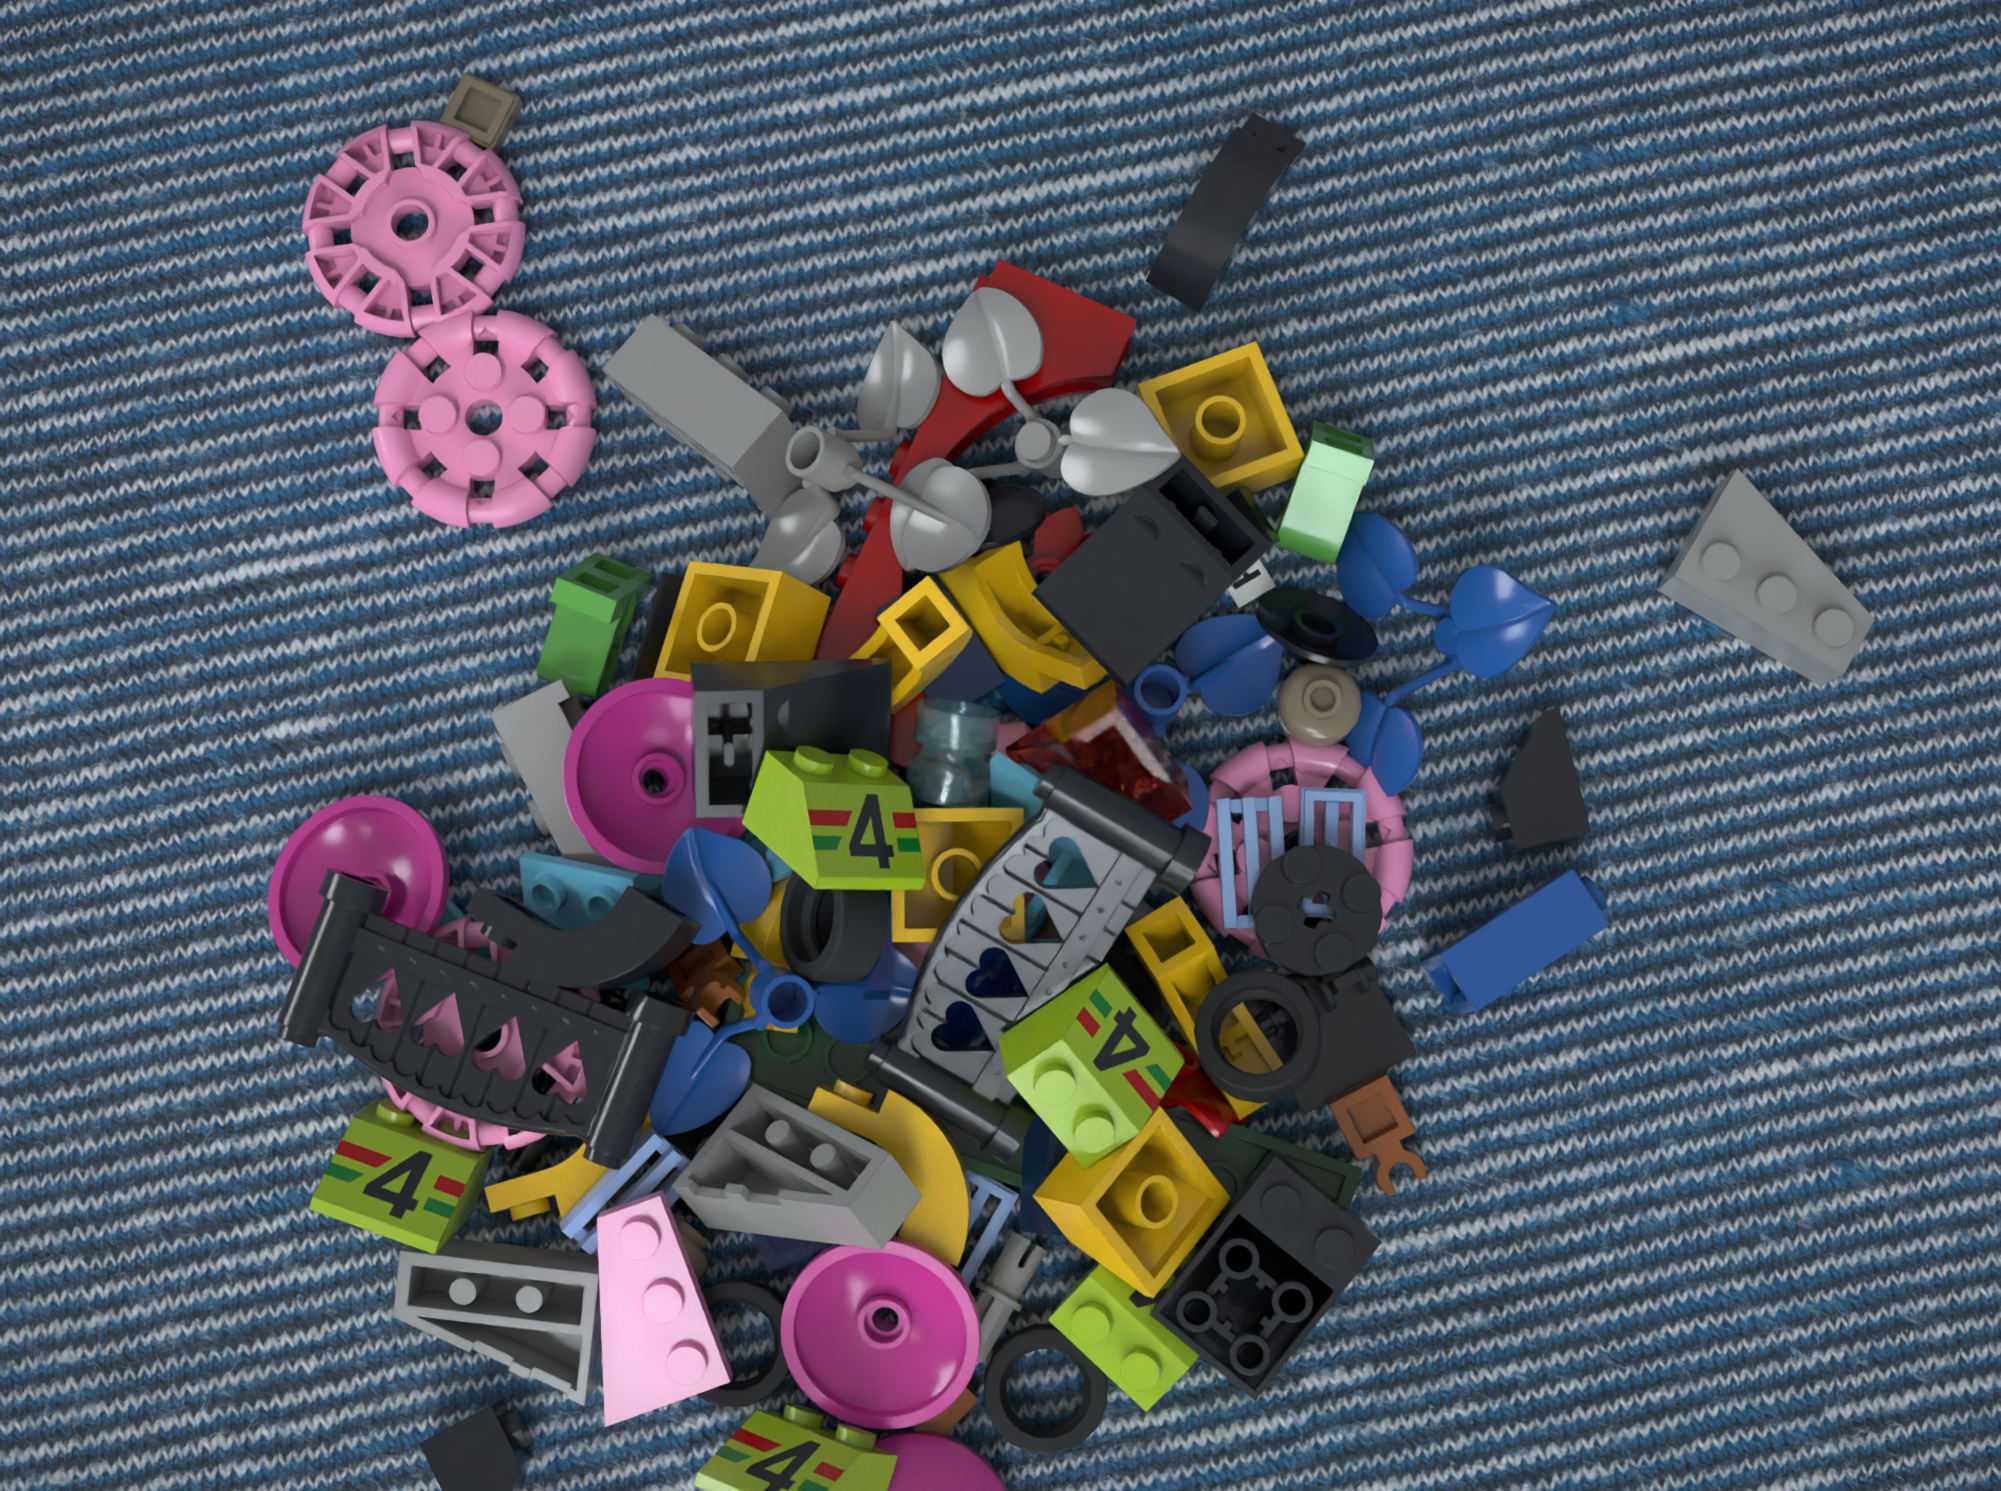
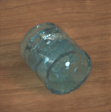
M945 698L920 699L917 702L912 737L921 745V749L909 756L905 782L910 786L911 797L951 807L978 808L986 806L989 802L991 786L990 764L985 760V757L997 749L1002 713L989 706L962 700Z

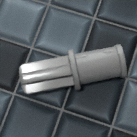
M1013 1231L1010 1232L1009 1239L985 1282L977 1281L975 1285L980 1290L975 1298L981 1323V1344L977 1360L979 1363L984 1362L1013 1310L1021 1311L1023 1306L1018 1304V1301L1040 1261L1047 1254L1046 1250L1036 1244H1031V1241Z

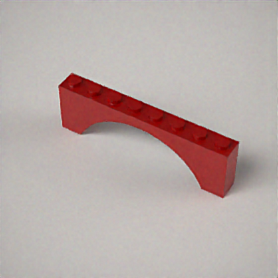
M1000 259L991 277L984 274L979 276L972 292L981 287L1005 291L1019 300L1032 313L1040 326L1044 339V355L1041 367L1029 378L1012 381L1017 392L1030 407L1058 398L1089 394L1111 388L1134 339L1136 319ZM945 372L936 403L927 418L921 423L913 442L910 443L903 440L895 452L888 471L889 475L895 477L892 485L898 488L903 478L914 467L929 459L943 458L954 464L972 444L989 430L1020 412L1004 395L1001 386L990 395L983 397L972 396L956 387ZM876 496L862 525V531L869 533L859 556L850 552L841 566L835 587L841 589L842 592L833 611L827 610L812 660L849 659L879 628L873 619L876 610L904 594L906 570L900 565L891 540L890 515L893 499L889 497L883 499ZM922 693L918 694L896 714H891L890 767L927 784L953 729L952 717L940 720Z

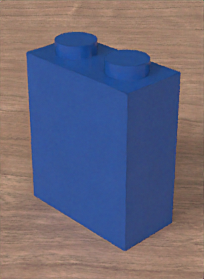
M1571 869L1546 880L1420 963L1455 1016L1476 1012L1608 927L1610 923L1602 913V911L1607 909V903L1599 888L1588 876L1584 875L1579 878L1574 869Z

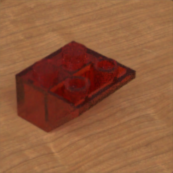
M1113 678L1005 747L1006 754L1016 764H1028L1040 774H1042L1052 759L1062 765L1067 761L1169 822H1173L1193 809L1187 776L1122 687Z

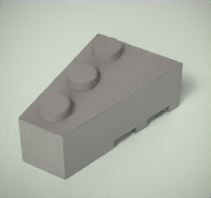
M1738 468L1716 487L1657 588V591L1819 686H1823L1845 673L1875 621L1870 613Z
M559 679L489 713L504 742L500 744V748L509 768L517 779L522 777L533 798L527 801L533 819L544 836L549 833L553 836L562 854L558 857L629 871L605 859L586 842L574 825L564 800L562 789L563 757L573 729L586 712L582 700Z
M755 1083L672 1185L673 1189L707 1228L883 1250L923 1197L890 1152Z

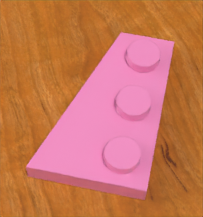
M664 1190L600 1212L597 1217L604 1417L606 1427L731 1382L733 1373Z

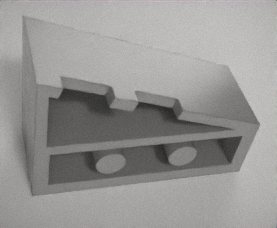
M651 313L602 368L603 372L622 395L682 446L687 444L715 466L713 471L729 484L733 479L745 488L757 503L758 509L772 520L784 500L793 492L803 487L802 482L804 479L792 474L788 470L785 461L788 443L797 432L788 419L793 412L792 407L779 394L766 385L759 392L746 383L749 380V376L725 354L720 353L715 360L703 351L706 348V344L686 325L678 321L671 328Z
M450 1238L436 1254L410 1245H406L400 1250L393 1311L394 1318L469 1353L473 1349L509 1366L508 1371L520 1377L528 1379L531 1376L567 1393L565 1398L582 1406L587 1404L599 1385L602 1357L598 1257L594 1254Z

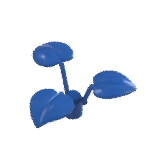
M1358 511L1352 515L1337 558V581L1344 601L1357 615L1368 619L1385 617L1390 613L1395 602L1404 609L1439 617L1441 620L1435 627L1434 641L1439 652L1447 656L1445 662L1391 690L1387 694L1385 701L1374 692H1361L1362 709L1358 722L1340 742L1341 745L1349 748L1347 754L1358 761L1365 769L1369 765L1371 766L1372 773L1387 797H1392L1406 789L1414 780L1424 753V741L1419 724L1411 712L1405 708L1397 707L1399 702L1405 696L1453 671L1465 669L1468 673L1481 678L1496 677L1506 673L1536 643L1553 615L1557 603L1532 590L1510 572L1493 565L1475 566L1463 573L1453 588L1450 605H1438L1411 598L1404 590L1414 583L1419 570L1416 551L1411 541L1399 526L1386 517L1371 511Z
M1233 614L1216 616L1196 623L1180 638L1174 651V661L1183 675L1168 665L1157 664L1145 668L1138 675L1135 683L1130 682L1124 689L1120 685L1092 691L1088 688L1084 690L1060 681L1041 694L1018 682L997 665L1006 679L998 693L1008 708L1019 719L1025 720L1027 724L1037 728L1040 727L1044 719L1077 717L1081 700L1096 703L1122 696L1127 697L1132 717L1139 724L1151 728L1148 755L1149 769L1139 766L1127 767L1119 771L1111 779L1108 786L1179 828L1185 823H1189L1204 831L1209 812V799L1201 776L1193 767L1183 763L1160 767L1163 736L1166 733L1165 726L1175 719L1186 699V695L1196 690L1199 691L1203 704L1209 710L1220 715L1243 716L1258 710L1274 692L1279 679L1284 647L1264 631L1256 615Z
M699 826L687 828L673 845L664 868L662 898L665 902L704 925L692 941L693 943L700 945L709 944L722 936L726 930L728 931L733 941L758 972L749 988V1000L756 1012L751 1017L722 1025L715 1034L704 1023L693 1019L687 1037H677L649 1109L651 1125L662 1136L683 1133L700 1127L724 1113L740 1098L750 1078L751 1060L748 1053L742 1047L726 1041L729 1036L754 1028L760 1031L764 1030L769 1022L778 1028L792 1029L802 1025L810 1017L812 1011H814L819 1025L833 1038L845 1043L857 1044L876 1039L881 1032L884 1034L889 1032L904 1018L908 1000L918 974V969L913 963L886 942H884L882 952L873 969L859 982L847 984L819 981L806 982L803 978L785 967L771 966L770 962L760 954L738 925L755 920L768 905L772 880L766 862L753 847L745 842Z

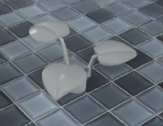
M981 287L969 295L952 321L944 339L942 359L946 374L956 387L972 396L983 397L990 395L1001 386L1004 395L1025 418L1026 424L1019 430L1015 439V452L1018 457L1015 463L977 467L967 471L973 473L979 479L1015 474L1026 477L1034 470L1049 478L1063 477L1065 482L1073 489L1085 495L1108 497L1144 485L1170 468L1181 457L1179 447L1166 433L1151 408L1138 396L1123 389L1106 388L1098 390L1080 401L1071 414V433L1048 420L1042 419L1040 413L1034 411L1017 392L1012 382L1031 377L1042 365L1044 339L1035 317L1019 300L1005 291ZM943 458L929 459L914 467L903 478L898 488L921 498L924 484L931 472L939 467L954 465ZM893 500L890 515V535L893 548L902 568L909 572H915L919 569L909 563L902 547L904 525L915 509Z
M890 321L868 368L857 402L856 413L860 430H841L835 426H830L827 431H824L815 426H805L799 429L789 441L785 454L786 466L792 474L804 479L802 486L805 489L793 492L780 505L766 530L757 555L748 567L783 571L811 587H815L826 580L838 565L846 543L843 529L834 521L840 513V506L828 490L837 492L849 489L856 483H860L915 509L908 517L902 532V547L905 557L915 568L930 574L945 573L958 567L980 548V542L985 539L990 527L992 508L989 494L978 477L960 467H939L928 476L921 493V498H918L863 472L862 459L856 447L849 443L892 441L896 437L898 427L907 430L916 428L927 418L936 403L941 386L939 363L933 353L900 324Z

